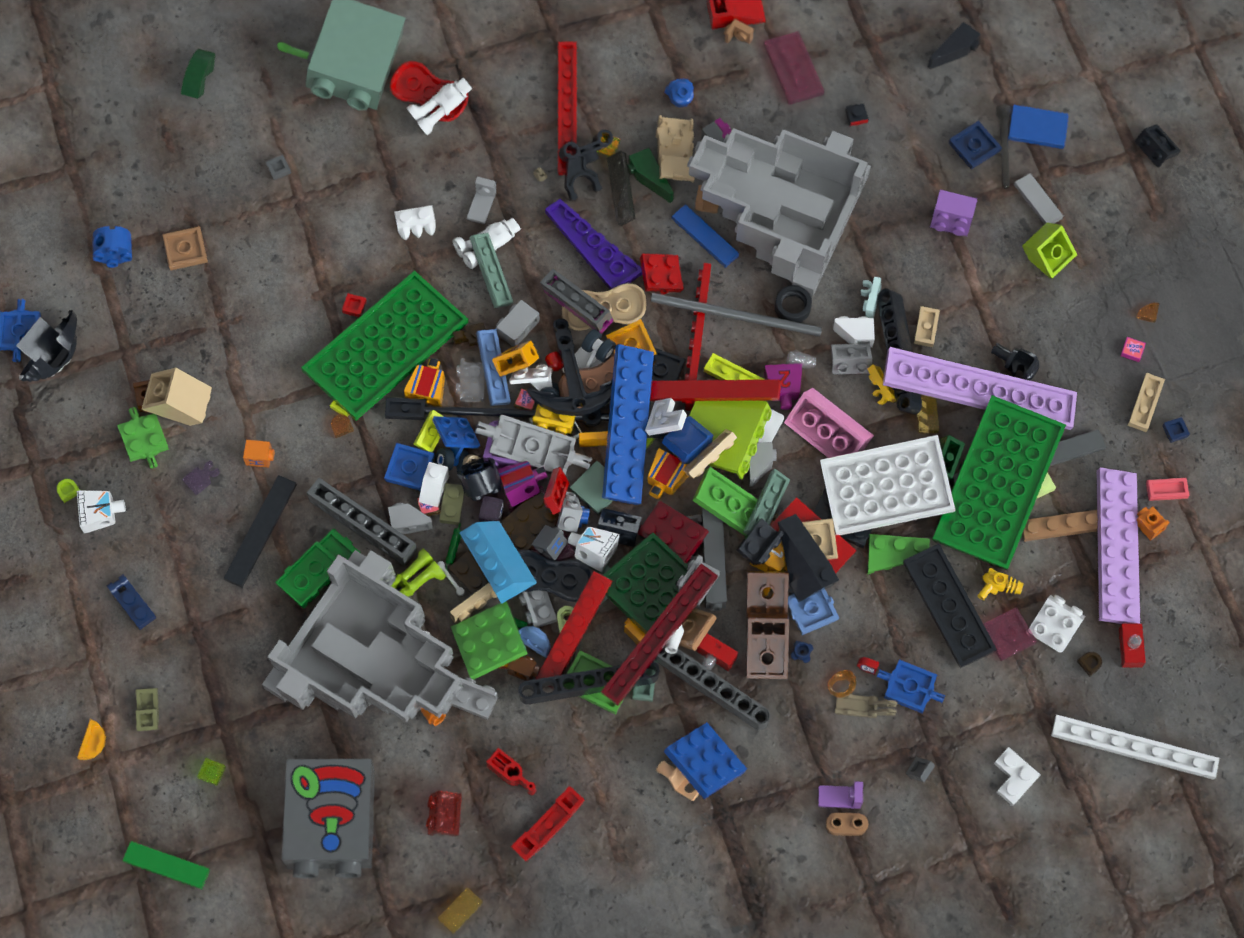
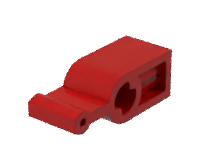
M498 748L487 760V768L511 786L520 784L532 796L536 793L535 784L523 777L522 767L501 749ZM517 771L519 773L517 777L514 775L512 777L508 776L510 772L515 773Z

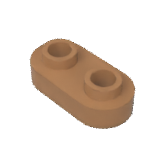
M833 813L826 820V829L832 835L860 836L868 828L867 818L860 813ZM838 820L840 821L841 825L835 826L833 824V821ZM858 820L861 822L862 825L860 827L855 826L854 821Z

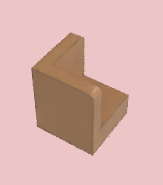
M699 185L695 210L717 214L719 205L702 199V185Z

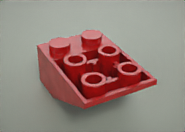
M706 0L712 29L726 28L728 24H732L734 19L745 25L766 22L762 0Z

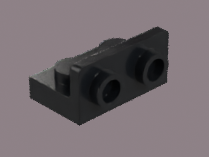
M1158 124L1143 129L1135 139L1138 147L1157 168L1161 167L1167 159L1173 158L1181 152Z
M603 508L597 529L619 534V544L634 547L642 517Z
M762 518L758 519L736 550L751 564H764L770 558L769 553L781 543V537L784 533L781 530L776 531Z

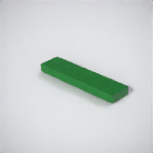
M132 841L122 860L124 863L201 890L210 872L209 868Z

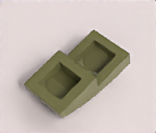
M158 688L136 690L137 731L158 730Z

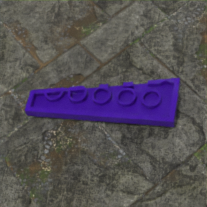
M561 199L545 209L548 217L610 290L619 285L631 283L643 275L642 268L627 255L625 256L621 253L618 247L608 242L605 236L595 231L585 219H582L579 214Z

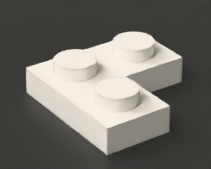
M672 398L655 401L645 429L649 436L682 430L687 414L684 410L673 411L675 402Z
M1009 747L994 763L1009 776V779L1000 787L997 793L1011 806L1021 798L1040 776L1036 770Z

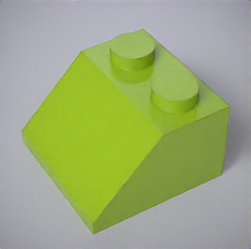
M1047 222L1022 245L1029 261L1049 278L1056 276L1077 256L1063 226Z

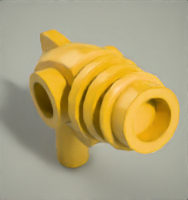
M990 568L988 573L982 576L986 584L977 596L979 599L985 600L989 593L996 595L998 591L1003 592L1005 588V593H1008L1010 589V593L1014 590V594H1021L1024 583L1020 582V580L1016 583L1015 578L1012 582V576L1008 580L1007 574Z

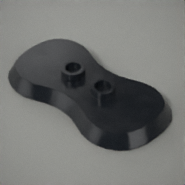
M531 550L518 551L537 582L523 592L547 591L566 601L577 602L593 573L592 568L580 560L554 561Z

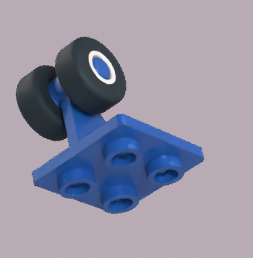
M434 416L432 421L444 445L450 447V449L440 448L437 451L435 464L446 466L449 471L452 470L453 466H456L457 470L462 471L463 460L469 455L464 448H479L480 446L471 425L466 418Z

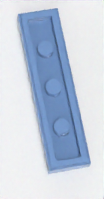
M497 330L477 331L476 335L490 406L510 404L511 400L506 375L500 377L492 361L494 357L501 354Z

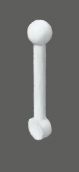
M439 561L437 564L455 587L456 594L463 596L464 589L457 585L445 568V563Z

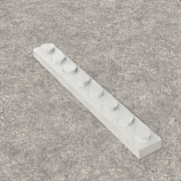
M1060 715L1055 716L1052 737L1214 780L1216 778L1219 758Z

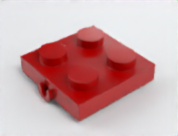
M642 254L640 256L645 291L660 292V294L682 292L684 288L678 255Z

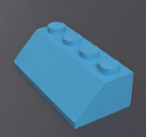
M500 521L476 522L459 532L501 604L537 583Z

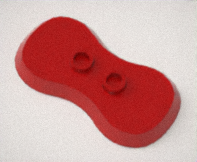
M408 61L400 65L393 74L390 81V90L397 99L417 103L422 106L436 95L443 86L448 83H454V81L439 79L422 63ZM468 93L466 94L467 97L448 115L445 114L439 121L450 122L458 118L467 105ZM437 105V106H436L432 111H430L429 113H430V114L434 113V112H435L437 109H439L441 106H440V105Z

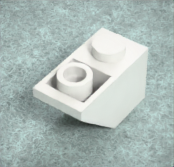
M846 316L835 318L833 330L847 343L870 344V348L873 347L875 340L874 318L865 316L858 318Z

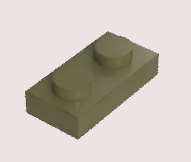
M445 483L440 523L459 525L464 501L462 485Z

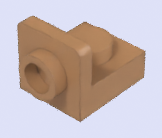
M734 19L732 24H728L724 31L725 42L729 43L732 37L735 36L739 41H745L750 44L753 39L754 29Z

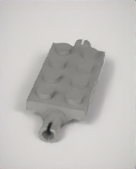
M502 414L496 426L482 423L481 421L477 423L475 433L490 437L492 440L489 450L491 454L521 463L528 461L531 467L537 469L544 466L545 471L550 473L553 472V469L561 467L565 475L568 466L571 464L586 469L590 467L589 462H591L592 457L575 453L574 445L576 438Z

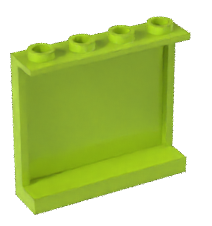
M695 401L689 416L714 435L713 441L726 429L732 431L737 437L733 441L734 444L729 449L723 450L719 454L718 460L708 466L736 473L739 479H742L749 470V462L751 457L756 454L759 438L761 439L764 435V427L766 422L770 420L772 411L766 401Z

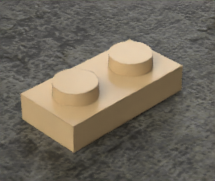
M920 307L914 344L933 347L940 310Z

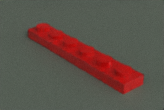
M595 571L592 573L536 679L563 674L611 586L612 580Z

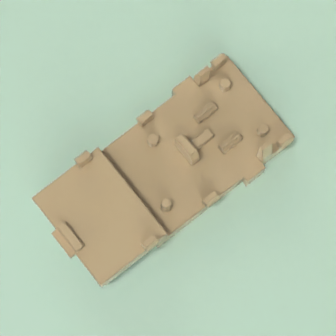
M660 115L656 130L660 179L668 178L694 182L695 177L689 176V167H687L694 148V143H692L694 139V132H692L693 119L665 118Z

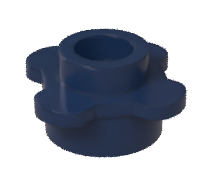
M796 641L791 658L793 660H802L804 663L810 662V653L813 651V646L805 642Z

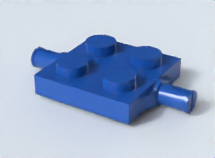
M24 299L17 300V310L0 312V350L13 351L12 361L14 362L21 361V350L16 345L41 317L39 311L25 310L26 300Z
M902 660L898 661L896 668L891 674L881 669L878 672L877 678L888 681V689L884 697L887 700L896 701L897 704L923 713L930 699L943 703L945 695L934 691L937 674Z

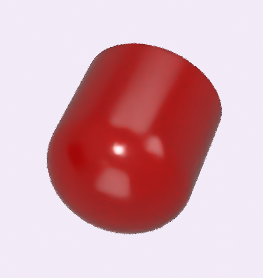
M551 352L545 357L548 367L552 368L554 372L563 368L562 358L558 352Z

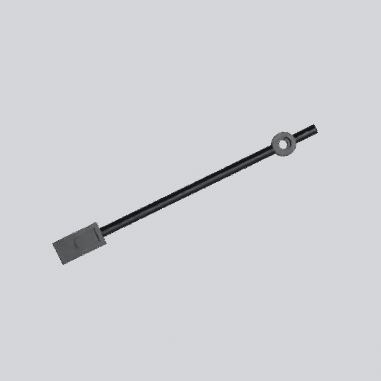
M386 398L385 419L425 420V414H429L432 410L439 414L500 417L502 414L508 417L533 418L536 410L426 406V399ZM598 409L590 414L576 416L575 420H583L585 425L595 427L601 421H609V413H601V410ZM594 416L595 419L590 420L589 417Z

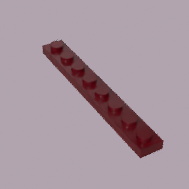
M703 564L699 565L601 691L602 695L617 706L622 702L718 578L716 573Z

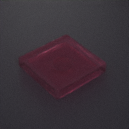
M1017 607L984 623L988 634L997 648L996 654L1001 661L1037 643Z

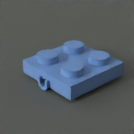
M826 590L799 603L794 594L788 596L790 615H792V620L795 621L801 635L839 620V616L833 606L834 601L831 596H828Z

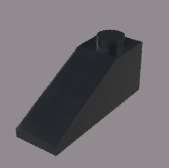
M963 22L933 53L929 59L928 68L933 69L963 58L971 51H976L980 45L979 39L981 34Z

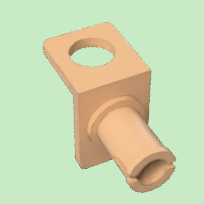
M662 761L658 765L657 772L669 779L676 792L691 801L695 800L699 793L697 790L692 793L685 791L686 785L690 782L677 767L671 766L666 761Z

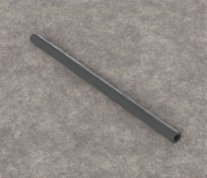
M653 292L650 298V302L819 337L822 331V327Z

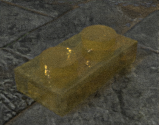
M467 887L440 915L438 920L452 934H455L483 904V901Z

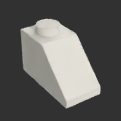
M432 462L428 463L419 497L420 503L439 507L445 483L449 479L448 467Z

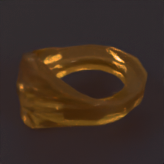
M842 670L835 673L828 681L827 687L830 694L838 698L850 695L856 688L854 673L851 670ZM846 679L850 682L848 689L844 692L839 693L833 690V684L839 680Z

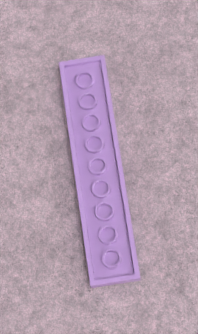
M889 347L887 351L883 379L884 386L986 410L991 395L1064 423L1066 424L1065 429L1071 430L1074 426L1077 392Z

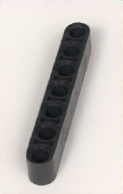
M884 288L878 293L877 300L886 350L888 351L889 347L913 352L902 295ZM893 388L896 405L899 410L912 415H916L921 411V394Z
M653 661L647 669H653L655 674L649 676L644 672L633 687L655 683L659 678V665ZM621 665L524 681L518 688L519 699L522 703L530 705L601 693L608 683L604 678L606 676H614ZM587 679H591L595 683L591 686H587L584 684V681ZM570 682L574 687L572 689H565L563 685ZM546 686H551L554 688V690L550 693H546L543 691V688ZM526 689L533 691L531 696H524L522 693Z

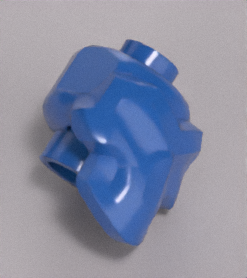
M676 79L666 86L665 93L669 96L673 105L685 107L691 103L694 97V86L688 79Z

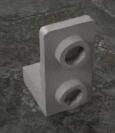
M477 176L475 182L476 193L467 219L485 224L496 195V181Z

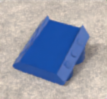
M689 416L686 417L682 430L669 432L664 437L662 444L670 452L677 455L683 464H689L712 443L714 435Z

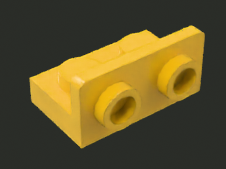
M537 405L532 421L533 425L555 430L557 433L566 435V433H572L576 416L556 414Z

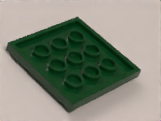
M652 533L603 575L613 581L605 596L646 634L677 595V582L682 575L685 576L688 572V565L657 535Z

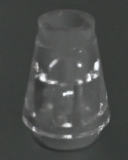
M793 350L788 352L786 364L802 363V368H814L816 357Z

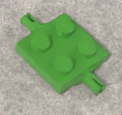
M133 407V410L130 408L128 411L132 419L117 425L130 462L138 459H147L150 468L153 469V464L156 468L158 464L155 456L160 452L169 450L157 415L150 414L139 417L137 408Z

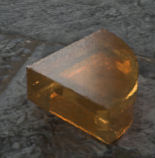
M1150 303L1142 307L1136 319L1155 323L1159 303Z

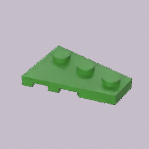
M870 534L867 574L904 565L903 560L930 548V539Z

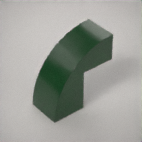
M202 49L195 51L184 75L181 95L196 99L204 95L205 78L214 71L216 53Z

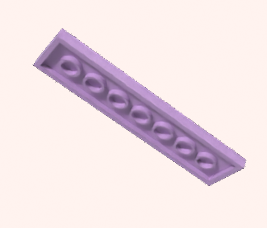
M1099 468L1097 470L1099 621L1118 624H1140L1137 473Z

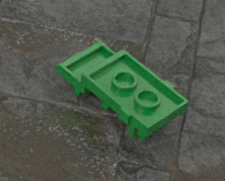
M332 529L320 542L316 541L292 566L289 565L284 570L285 573L275 583L301 608L305 609L308 606L307 603H311L319 595V591L325 585L328 586L331 579L327 570L336 557L340 555L348 560L355 550L359 553L361 552L352 545L353 542L346 536L343 537L336 529Z

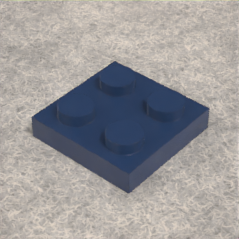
M980 121L975 122L953 136L948 142L971 170L1002 149Z

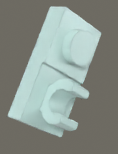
M874 277L873 284L868 280L863 281V287L869 288L868 290L861 289V295L868 297V300H864L863 311L866 312V317L874 318L878 302L877 296L881 289V278Z

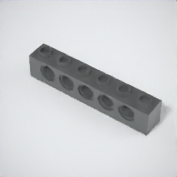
M318 478L308 490L309 502L403 566H406L417 552L415 542L322 479Z

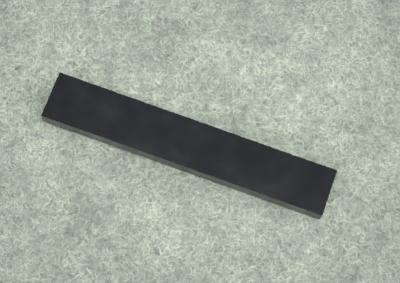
M278 475L224 576L225 581L243 588L297 486L296 482Z

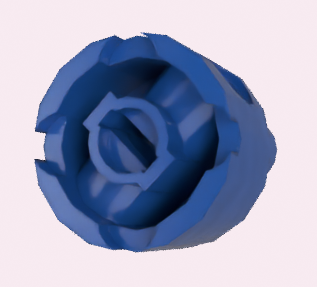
M104 226L93 232L94 261L104 263L107 267L115 268L120 263L132 260V238L129 230L119 226H115V229H110V226Z

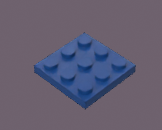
M708 723L695 729L664 750V753L703 799L729 784L747 770L744 764Z

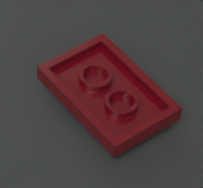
M659 501L639 529L638 535L646 539L650 534L654 533L687 564L709 531L667 504Z

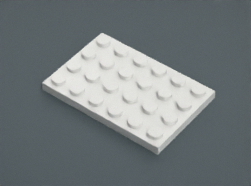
M938 435L820 460L836 535H845L955 512Z

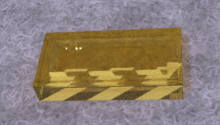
M921 395L922 409L917 414L919 433H939L936 398Z

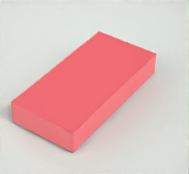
M1187 478L1146 481L1149 501L1188 499L1190 496Z

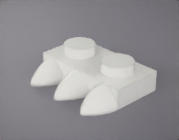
M432 205L395 211L398 232L404 240H407L410 230L419 238L423 232V227L429 235L434 234L436 224Z

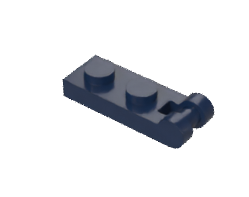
M122 574L113 584L112 582L109 583L107 588L139 630L155 620L156 616L125 575ZM124 586L126 590L120 594L118 589Z

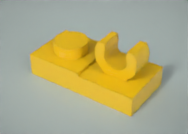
M874 364L867 368L870 373L869 379L880 388V390L878 389L873 392V396L877 397L882 394V399L877 403L884 405L887 401L896 402L893 388L883 385L884 373L882 369Z

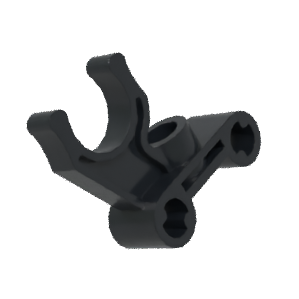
M609 130L599 131L593 136L592 143L579 147L574 142H568L560 148L559 157L562 161L566 162L564 188L568 194L569 201H574L578 198L573 188L577 177L589 179L593 185L594 192L602 189L597 173L592 169H588L586 164L599 160L600 157L597 151L603 150L613 142V134ZM604 137L605 142H602L600 138ZM566 148H567L568 151L571 150L572 155H571V153H568V154H567Z

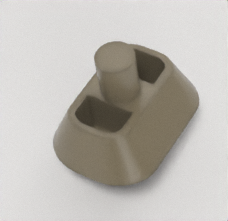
M539 167L533 171V175L538 181L541 182L547 179V174L542 168Z

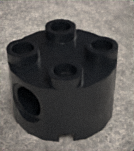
M483 458L472 460L461 466L462 471L457 470L464 495L471 497L472 501L480 500L483 498V495L497 493L502 489V481L493 458H488V461H484Z

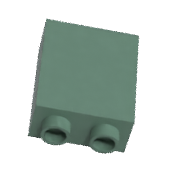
M332 0L308 66L305 87L311 88V92L320 98L329 99L335 96L345 99L349 106L357 110H367L368 107L377 110L402 37L406 18L354 0Z

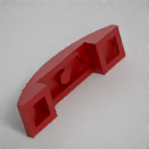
M569 786L555 800L552 807L528 832L525 831L511 848L527 862L568 822L585 800Z

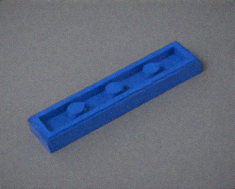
M686 204L672 215V220L725 268L739 256V253Z

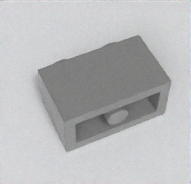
M520 300L518 304H514L510 308L509 314L505 318H501L496 325L497 335L512 347L519 345L540 321L539 312Z

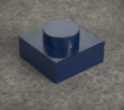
M1182 417L1165 422L1162 425L1170 443L1187 438L1190 435Z

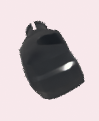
M996 343L991 351V354L1005 361L1006 369L1009 370L1011 368L1012 377H1015L1017 370H1021L1023 372L1022 379L1031 381L1039 370L1037 356L1027 350L1016 348L1010 351Z

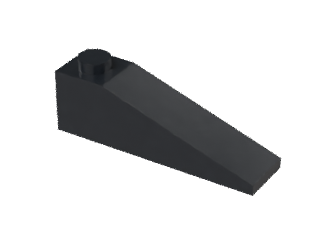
M796 514L778 522L779 531L781 530L784 533L781 537V544L785 554V566H787L789 573V586L798 603L833 586L839 581L829 560Z

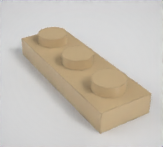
M1149 373L1145 374L1128 426L1147 432L1165 379Z
M727 429L724 430L683 471L693 479L702 475L707 465L717 461L719 454L734 444L733 441L737 438L735 434Z
M488 583L450 611L451 619L455 624L468 619L471 615L470 613L474 610L482 609L490 598L497 597L491 585Z

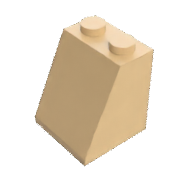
M178 368L151 374L142 410L189 426L203 423L206 416L205 412L210 400L212 387Z

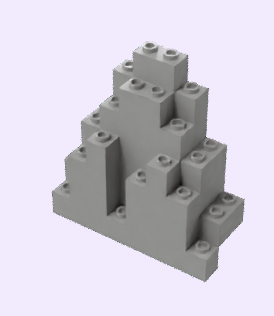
M734 128L730 135H726L724 142L704 135L702 141L697 142L695 147L696 153L694 157H690L687 164L689 176L704 181L701 186V191H703L702 199L721 206L723 209L722 216L737 223L735 228L737 233L736 240L754 247L757 250L756 258L769 262L772 265L771 273L790 280L792 286L804 288L811 298L814 296L866 183L871 168L868 162L850 156L854 139L832 131L830 137L826 136L822 145L782 130L780 136L777 135L772 144Z
M355 550L348 560L338 555L327 570L332 584L292 642L287 646L286 643L279 640L268 655V659L274 668L262 683L263 687L285 702L288 700L302 710L305 706L308 707L312 703L315 696L336 710L340 708L355 719L358 715L364 713L367 705L370 706L371 704L387 714L391 712L405 722H408L410 718L413 719L421 708H424L438 718L442 714L445 715L451 707L450 702L453 697H457L463 689L461 678L444 668V666L448 667L453 660L452 648L420 629L425 622L422 606L391 587L396 578L391 562L373 551L364 556Z

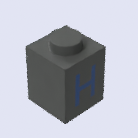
M545 525L532 545L540 555L555 561L568 541L560 528L556 526L552 528Z

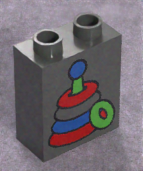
M286 759L282 861L287 869H293V877L302 879L317 878L319 876V869H336V877L358 878L361 877V868H372L375 768L371 759Z

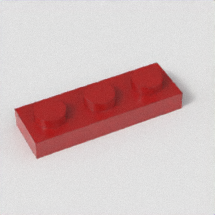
M561 467L553 469L544 496V504L548 509L550 508L553 515L561 511L569 481Z

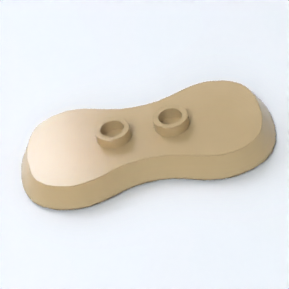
M626 283L605 292L583 290L610 311L613 322L631 324L641 319L645 314L646 296L638 285ZM562 306V317L568 321L570 329L582 331L591 328Z

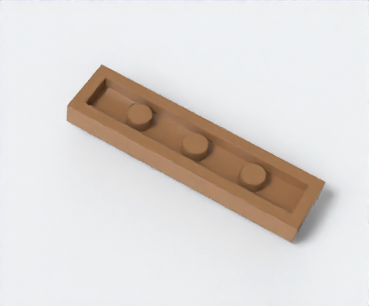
M1097 510L1028 519L1022 533L1023 540L1025 542L1098 531Z

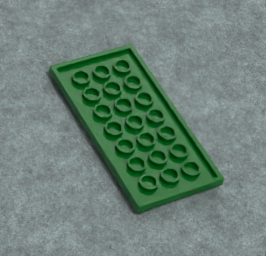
M413 271L302 366L301 369L357 421L412 373L417 365H421L452 338L453 332L460 331L468 324L469 319L416 271Z
M991 395L952 490L955 512L942 515L932 540L1008 570L1066 424Z

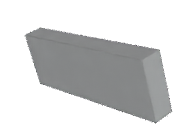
M1031 174L1024 176L1014 183V186L1044 225L1047 222L1054 224L1063 218L1062 213Z

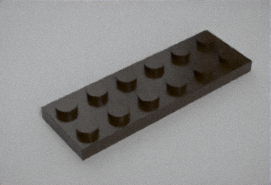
M541 491L525 500L500 522L517 551L533 549L532 543L543 527L547 525L553 528L557 525L560 512L553 515L550 508L545 507V495ZM470 550L449 567L453 575L472 595L489 583Z

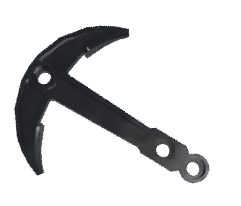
M562 318L555 320L553 331L558 352L562 357L569 396L554 397L553 392H542L531 388L527 390V393L542 408L556 414L568 416L590 414L604 407L611 400L612 380L602 384L599 391L585 392L574 354V343L571 331L569 330V323Z

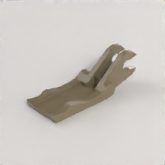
M836 693L835 713L838 715L877 718V716H895L897 713L895 709H878V707H896L897 702L893 700L878 701L876 696Z

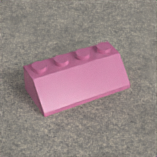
M814 388L802 394L784 422L828 458L864 451L874 436Z

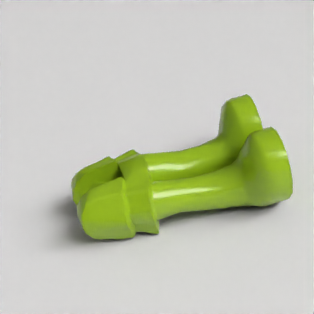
M422 548L418 552L417 559L405 571L396 575L391 587L396 590L402 587L403 589L399 592L409 597L414 595V592L432 578L443 580L447 576L430 554ZM425 566H428L415 579H413L409 583L407 582V580L410 579L420 569H422Z

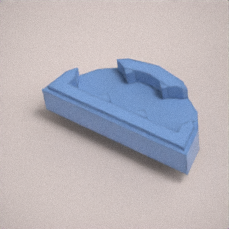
M525 626L519 629L523 643L547 658L551 647L546 634L534 626Z

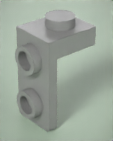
M566 492L556 527L564 531L577 533L583 510L578 496L572 492Z

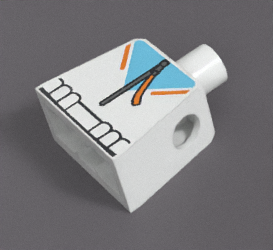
M77 491L79 522L83 533L114 525L115 513L126 511L124 500L113 501L109 491Z
M587 527L582 536L572 532L568 543L576 546V559L602 572L617 550L619 534Z

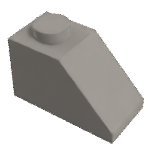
M772 442L757 443L756 454L751 457L749 462V487H753L772 468L773 461L777 460L776 449H773Z
M396 503L388 507L391 527L402 534L433 529L431 518L408 503Z

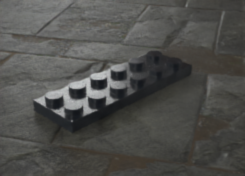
M936 544L903 560L906 570L960 669L997 651L940 544Z

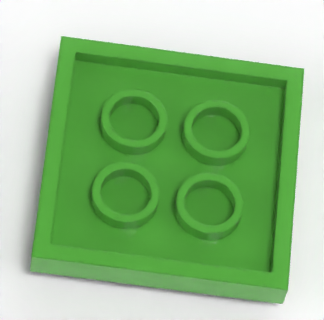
M507 602L499 603L451 626L468 674L473 680L528 654Z

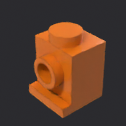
M1153 506L1150 509L1145 507L1137 514L1138 527L1150 541L1162 533L1170 523Z

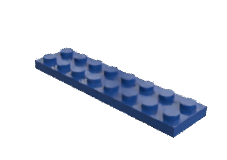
M621 344L615 346L602 498L640 505L642 501L647 441L645 429L649 418L654 352Z

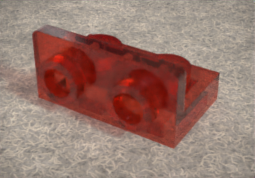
M441 790L431 794L428 799L429 817L426 821L428 835L441 834L454 837L459 835L462 794Z

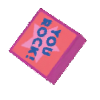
M1127 337L1121 356L1139 362L1146 343Z

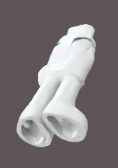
M463 77L458 82L454 81V83H448L443 86L424 105L418 107L411 104L407 109L422 130L429 135L433 130V126L445 114L448 115L467 97L466 94L472 88ZM437 105H440V106H441L439 109H437V110H436L434 113H432L430 116H428L427 118H424V117H425L430 111H432Z
M511 218L508 221L495 222L478 234L488 232L493 247L496 250L515 236L514 233L520 230V227ZM461 237L453 239V245L461 258L463 257L467 267L470 269L475 268L478 265V261L474 251H471L473 250L471 241H464Z

